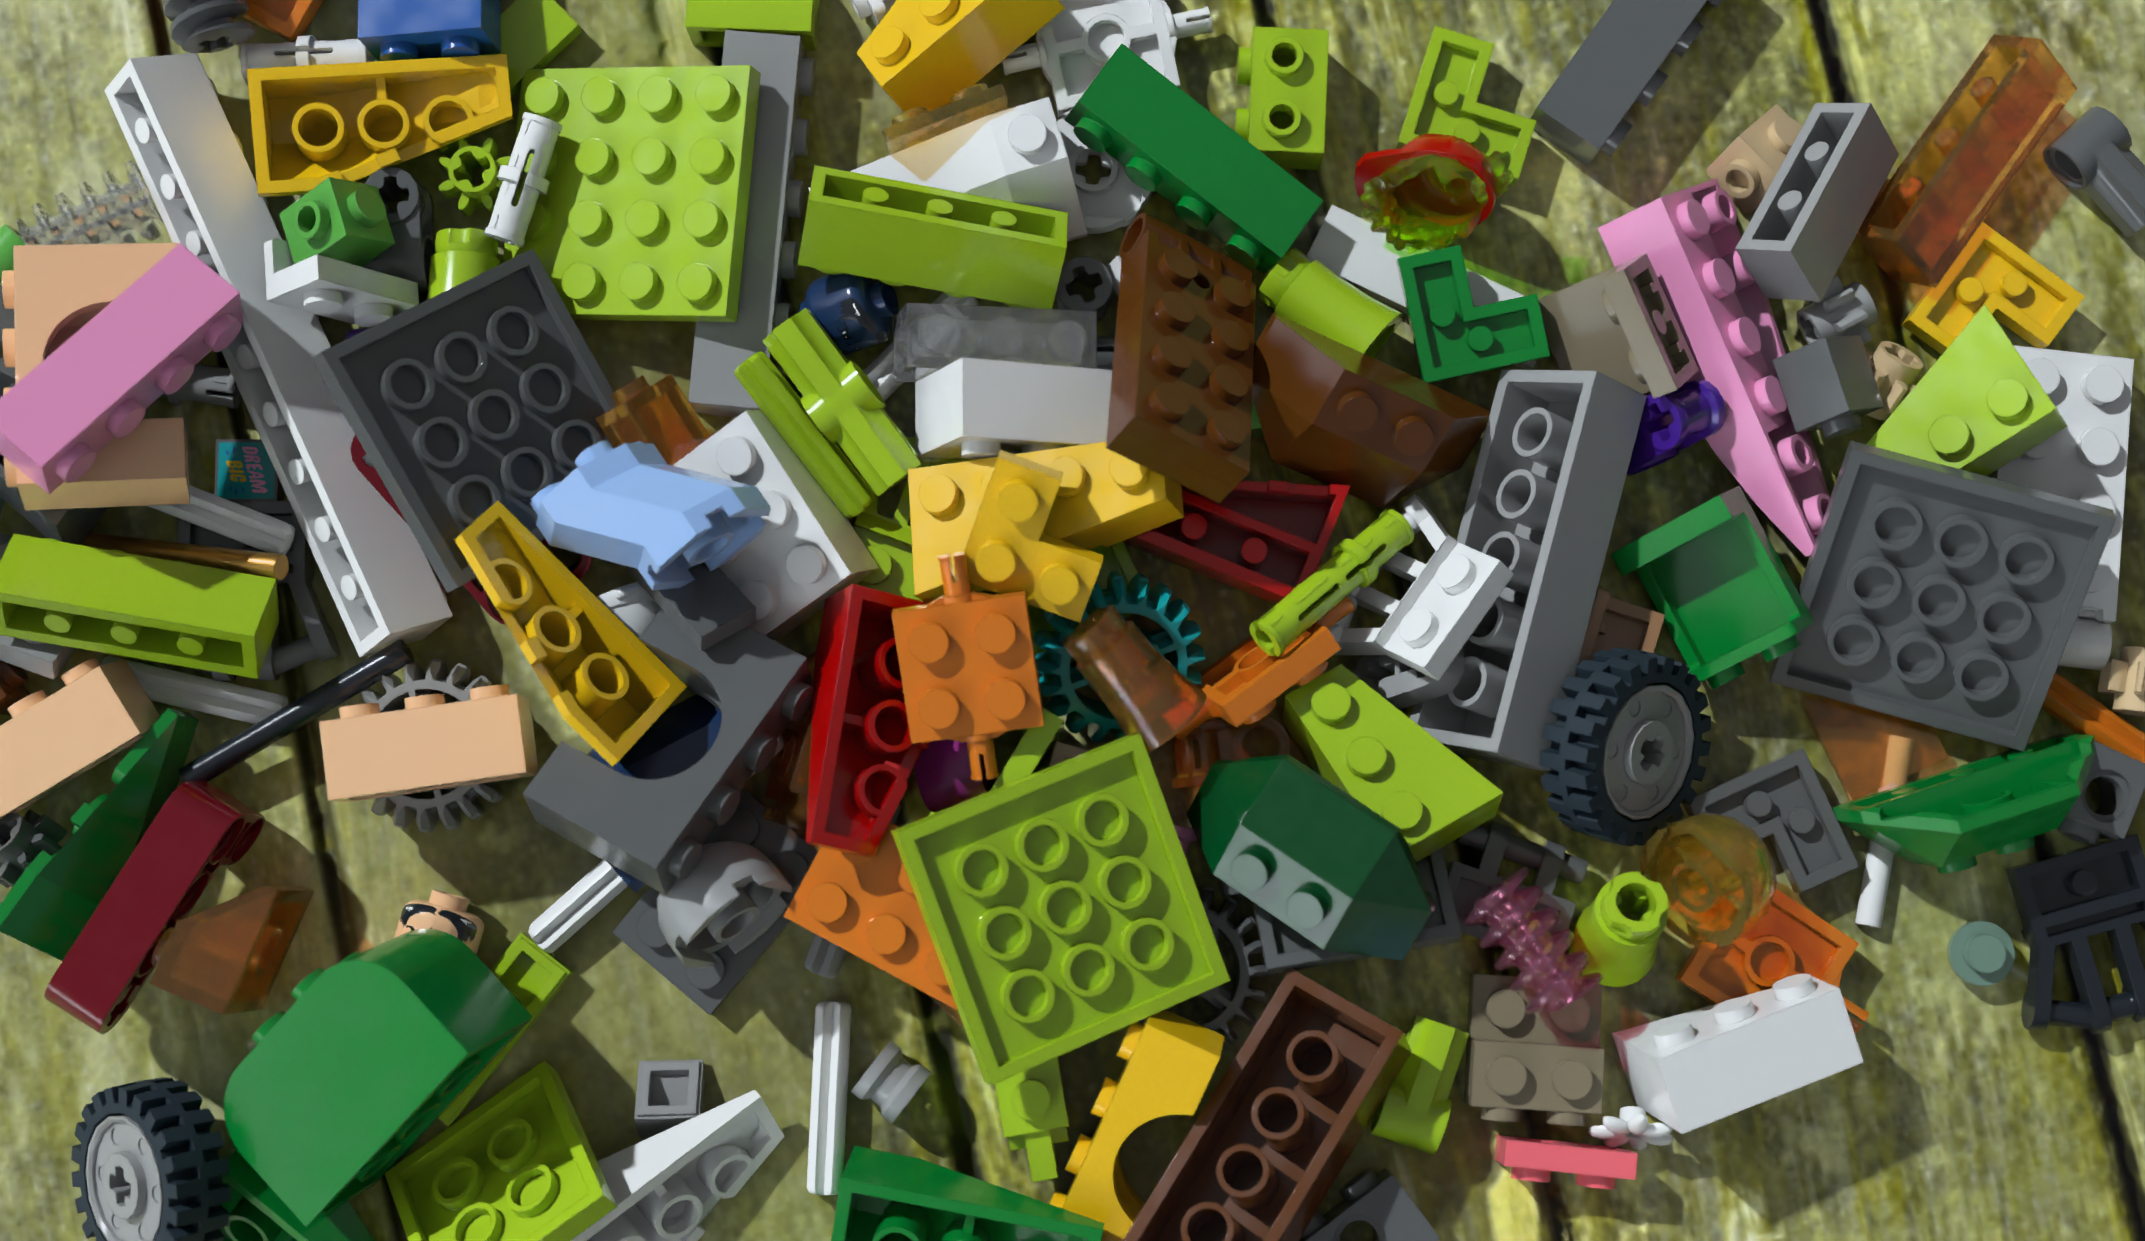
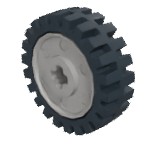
M1614 647L1611 648V651L1600 650L1594 653L1593 661L1584 659L1576 666L1578 677L1568 676L1561 688L1567 697L1565 700L1554 698L1549 712L1557 716L1555 725L1545 724L1542 738L1551 741V748L1540 751V765L1551 768L1549 772L1541 776L1543 790L1552 792L1547 802L1551 810L1559 813L1557 818L1564 825L1571 827V830L1599 840L1634 847V844L1640 846L1650 844L1651 837L1660 839L1668 833L1667 823L1677 825L1682 819L1684 813L1680 803L1692 804L1697 792L1690 785L1693 780H1703L1706 768L1698 765L1700 756H1709L1711 744L1710 741L1702 739V734L1711 730V716L1701 713L1709 704L1706 694L1697 691L1701 683L1696 675L1688 673L1689 667L1682 662L1662 655Z
M169 1077L136 1081L107 1088L96 1093L91 1098L93 1103L86 1104L81 1112L85 1121L77 1123L74 1135L82 1144L72 1146L71 1160L79 1164V1170L71 1172L72 1186L81 1188L82 1196L75 1199L77 1212H86L88 1218L82 1225L86 1238L96 1237L95 1241H223L225 1236L220 1228L228 1226L230 1212L222 1206V1203L231 1201V1186L222 1183V1175L230 1173L228 1158L219 1159L218 1150L225 1144L220 1131L210 1132L215 1118L209 1108L200 1109L203 1100L196 1091L188 1092V1084L183 1081H173V1078Z

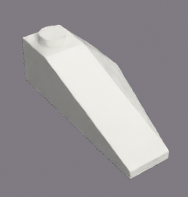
M1049 97L984 116L849 171L1068 212L1067 242L1087 236L1068 155Z
M756 1090L750 1091L597 1161L617 1208L571 1241H698L706 1232L700 1223L720 1199L736 1196L785 1137L762 1097Z

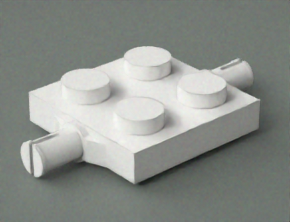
M1059 0L1065 9L1036 33V42L1021 45L1005 58L1002 64L1005 76L1010 73L1041 67L1043 74L1051 84L1058 117H1062V114L1073 109L1121 43L1180 88L1181 84L1174 57L1177 39L1213 33L1208 6H1205L1201 9L1172 14L1164 0Z

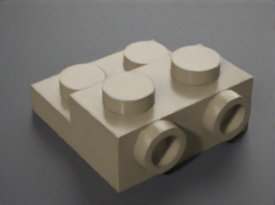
M1470 973L1467 1033H1469L1466 1045L1464 1103L1470 1106L1481 1107V1119L1502 1122H1520L1521 1109L1546 1111L1545 1123L1567 1126H1585L1586 1113L1602 1114L1605 1048L1600 1047L1602 985L1586 980Z

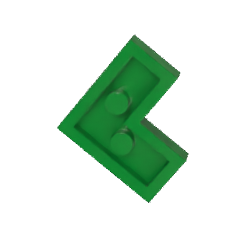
M1461 245L1397 259L1396 263L1420 375L1423 381L1430 384L1550 357L1537 293L1474 307Z

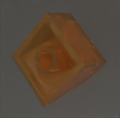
M265 885L177 921L174 929L170 928L165 931L155 947L152 965L157 968L149 984L222 1015L262 1010L314 891L304 886Z

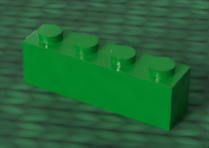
M1122 43L1064 119L1074 127V134L1085 146L1099 153H1108L1125 167V174L1134 184L1149 192L1157 191L1175 205L1176 214L1186 224L1197 230L1209 231L1225 244V251L1233 260L1248 269H1258L1263 274L1283 258L1323 202L1319 196Z

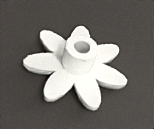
M1636 1106L1622 1107L1619 1110V1118L1604 1116L1602 1119L1603 1125L1588 1127V1133L1593 1137L1603 1139L1604 1144L1612 1148L1624 1145L1629 1141L1632 1148L1642 1151L1646 1149L1648 1143L1663 1146L1669 1145L1673 1141V1136L1669 1134L1673 1130L1672 1127L1665 1123L1648 1124L1645 1109Z

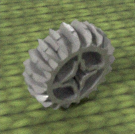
M431 659L427 667L426 677L421 666L416 662H412L404 667V684L394 673L389 676L382 675L381 682L387 693L383 696L381 693L367 688L362 692L361 696L366 703H379L380 713L403 710L405 708V698L419 695L449 694L459 701L470 700V689L490 686L493 682L488 677L481 675L469 684L471 677L470 667L458 663L448 676L445 661ZM489 782L461 786L455 790L454 788L433 790L435 798L421 799L412 794L376 798L371 810L376 815L384 816L395 808L393 815V824L395 826L407 828L416 816L419 831L432 833L437 825L438 816L447 830H456L460 828L461 822L459 808L470 819L479 820L484 816L477 797L481 795L490 802L499 803L503 795L499 789Z

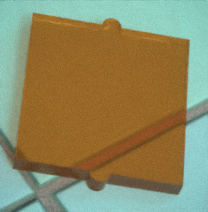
M1816 694L1800 700L1849 801L1893 782L1897 786L1904 785L1907 782V776L1949 758L1933 726Z

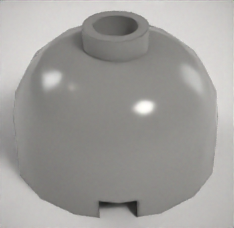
M715 841L703 846L702 856L696 868L687 878H677L667 895L659 892L657 897L659 927L667 943L682 964L690 969L706 968L717 963L710 953L728 944L734 954H736L766 932L787 906L780 896L781 892L792 893V886L778 867L757 848L742 841Z

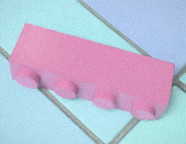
M179 243L0 398V454L49 495L64 481L72 483L78 480L90 469L95 461L96 453L115 436L117 438L127 436L140 424L148 406L163 393L171 395L182 388L190 379L194 366L211 350L215 352L222 351L234 341L243 323L240 292Z

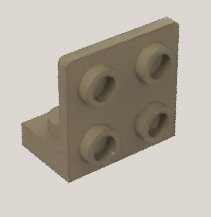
M1647 253L1538 299L1547 342L1560 370L1598 371L1642 394L1651 392L1654 399L1678 390L1699 371Z

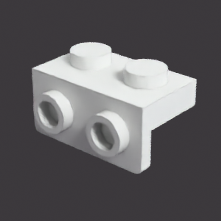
M274 238L264 243L267 302L362 327H373L419 304L417 282L318 254L294 264L287 241Z

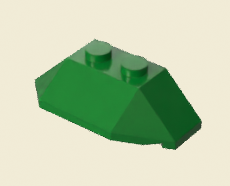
M2060 733L2029 743L2024 751L2011 749L1832 807L1839 823L1910 863L1936 866L1938 873L1941 874L1963 871L1978 864L1976 855L1994 849L1996 854L2020 852L2035 846L2034 836L2057 829L2081 795L2096 753L2094 742L2096 740L2094 735Z

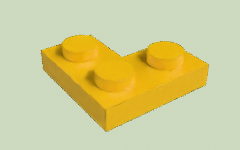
M1982 221L1972 229L1901 325L1942 355L1985 304L1995 319L2035 348L2044 349L2050 345L2085 296Z
M1000 450L964 552L967 554L966 561L969 581L971 584L999 594L1026 591L1027 603L1029 605L1080 623L1102 566L1104 555L1042 533L1062 481L1063 472Z

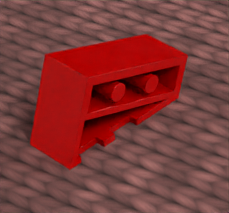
M1242 480L1220 503L1181 485L1183 518L1131 537L1123 542L1276 605L1293 591L1297 585L1317 570L1351 485L1330 484L1329 486L1291 484L1289 481L1269 480L1268 482Z

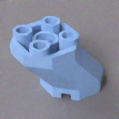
M601 441L588 447L576 458L575 464L577 468L562 482H556L545 487L531 500V506L538 515L536 525L550 546L636 568L652 590L681 588L694 581L695 579L688 569L697 564L705 562L709 570L712 571L727 563L763 531L765 522L760 516H768L771 510L770 505L756 486L668 465L653 443H644L642 441L625 443L613 449L609 441Z

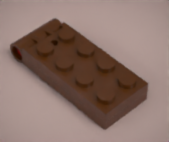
M1143 212L1135 217L1129 225L1119 250L1122 260L1106 448L1220 503L1250 473L1256 284L1252 282V269L1246 268L1230 257Z

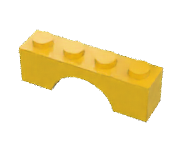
M1166 1009L1147 1017L1144 1024L1135 1022L1129 1025L1116 1056L1127 1060L1118 1081L1106 1076L1090 1112L1101 1117L1092 1138L1080 1133L1065 1167L1066 1171L1075 1174L1067 1194L1055 1190L1048 1204L1105 1223L1101 1241H1123L1145 1203L1132 1190L1124 1176L1120 1161V1147L1137 1127L1149 1120L1167 1115H1194L1221 1057L1225 1036Z

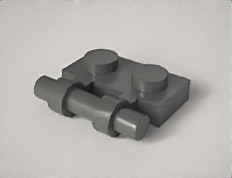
M1491 821L1489 826L1482 824L1459 837L1457 843L1480 850L1475 868L1457 861H1450L1447 870L1461 933L1557 965L1577 903L1552 894L1558 878L1580 885L1585 876L1588 861L1565 853V846L1546 840L1541 845L1510 834V827ZM1502 859L1534 869V876L1530 887L1497 876Z

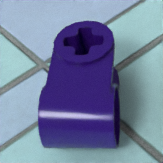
M1698 379L1687 382L1678 390L1655 399L1652 394L1646 397L1626 477L1655 467L1680 454L1679 451L1715 434L1722 428L1725 421L1726 408L1722 395L1709 381Z

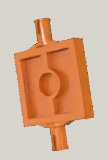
M958 552L953 556L957 579L954 578L950 553L938 556L944 595L928 604L895 608L891 612L911 744L944 739L967 742L972 773L971 779L983 780L984 771L981 754L984 757L987 779H992L1000 775L997 768L993 738L1010 730L1044 726L1045 723L1026 591L997 595L971 591L966 552Z
M1346 596L1323 618L1319 619L1285 648L1284 652L1278 657L1276 655L1272 657L1265 653L1256 644L1252 636H1249L1200 673L1202 675L1201 685L1186 686L1194 698L1169 717L1164 718L1171 732L1178 740L1182 741L1185 736L1209 718L1214 720L1216 717H1220L1238 727L1242 723L1252 724L1268 715L1276 706L1275 698L1294 684L1298 686L1304 685L1317 678L1328 667L1326 660L1341 649L1329 629L1348 614L1355 611L1352 601Z
M1744 871L1726 900L1714 909H1711L1687 893L1683 888L1673 897L1677 901L1670 902L1668 908L1669 913H1673L1699 931L1696 936L1694 949L1675 979L1712 1004L1773 988L1772 985L1778 980L1796 974H1810L1812 977L1839 987L1842 970L1859 945L1858 942L1751 871ZM1842 996L1847 1012L1850 1015L1849 1018L1854 1034H1856L1863 1026L1856 1020L1866 1022L1869 1012Z

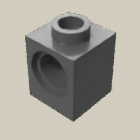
M2094 741L2096 753L2081 795L2057 830L2066 837L2088 845H2096L2098 839H2124L2145 789V763ZM2091 781H2094L2101 791V803L2095 812L2089 808L2085 799V791Z

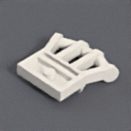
M1414 493L1402 504L1405 510L1401 515L1411 525L1414 535L1422 530L1435 549V553L1427 564H1424L1397 552L1378 569V573L1381 569H1384L1413 582L1400 601L1369 586L1365 588L1357 587L1347 595L1352 601L1355 610L1358 604L1387 618L1381 628H1349L1354 612H1351L1332 626L1329 631L1341 648L1334 655H1387L1439 681L1514 574L1500 560L1457 542L1446 532L1430 508Z

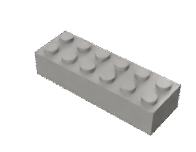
M1501 369L1456 541L1500 560L1514 575L1462 647L1465 667L1458 685L1444 696L1413 705L1410 719L1457 756L1543 771L1551 770V768L1540 765V751L1551 748V741L1542 738L1544 725H1555L1557 716L1549 712L1554 698L1566 699L1567 696L1562 690L1561 685L1568 676L1575 677L1576 666L1579 662L1647 397L1598 371Z

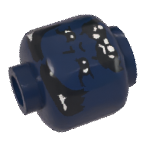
M845 273L829 274L814 280L806 291V299L800 304L799 312L804 308H809L842 354L848 356L887 341L892 332L893 316L897 315L899 311V304L893 287L880 280Z

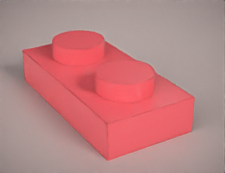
M1497 1134L1494 1160L1503 1166L1512 1167L1511 1178L1550 1182L1551 1171L1577 1174L1576 1185L1599 1189H1615L1616 1178L1636 1180L1638 1153L1623 1147L1612 1148L1605 1145Z

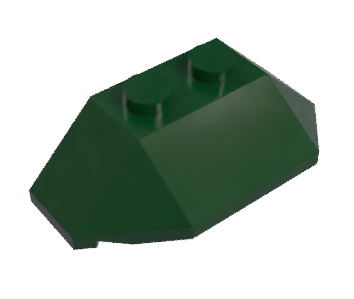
M1290 755L1252 757L1232 761V759L1217 760L1212 764L1186 813L1212 874L1323 950L1403 961L1437 907L1430 891L1425 890L1419 867L1401 829Z

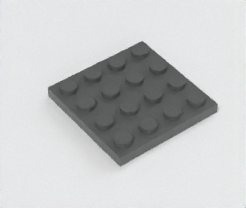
M534 249L338 343L312 358L447 593L477 577L455 542V539L497 500L541 541L545 537L536 525L538 515L531 506L532 498L545 487L556 482H562L577 468L575 464L576 458L588 447L601 441H609L613 449L625 443L641 441Z
M1850 440L1816 537L1813 551L1798 589L1815 622L1796 634L1802 645L1774 659L1770 669V682L2024 751L2115 524L2116 516L2114 511L2105 507Z

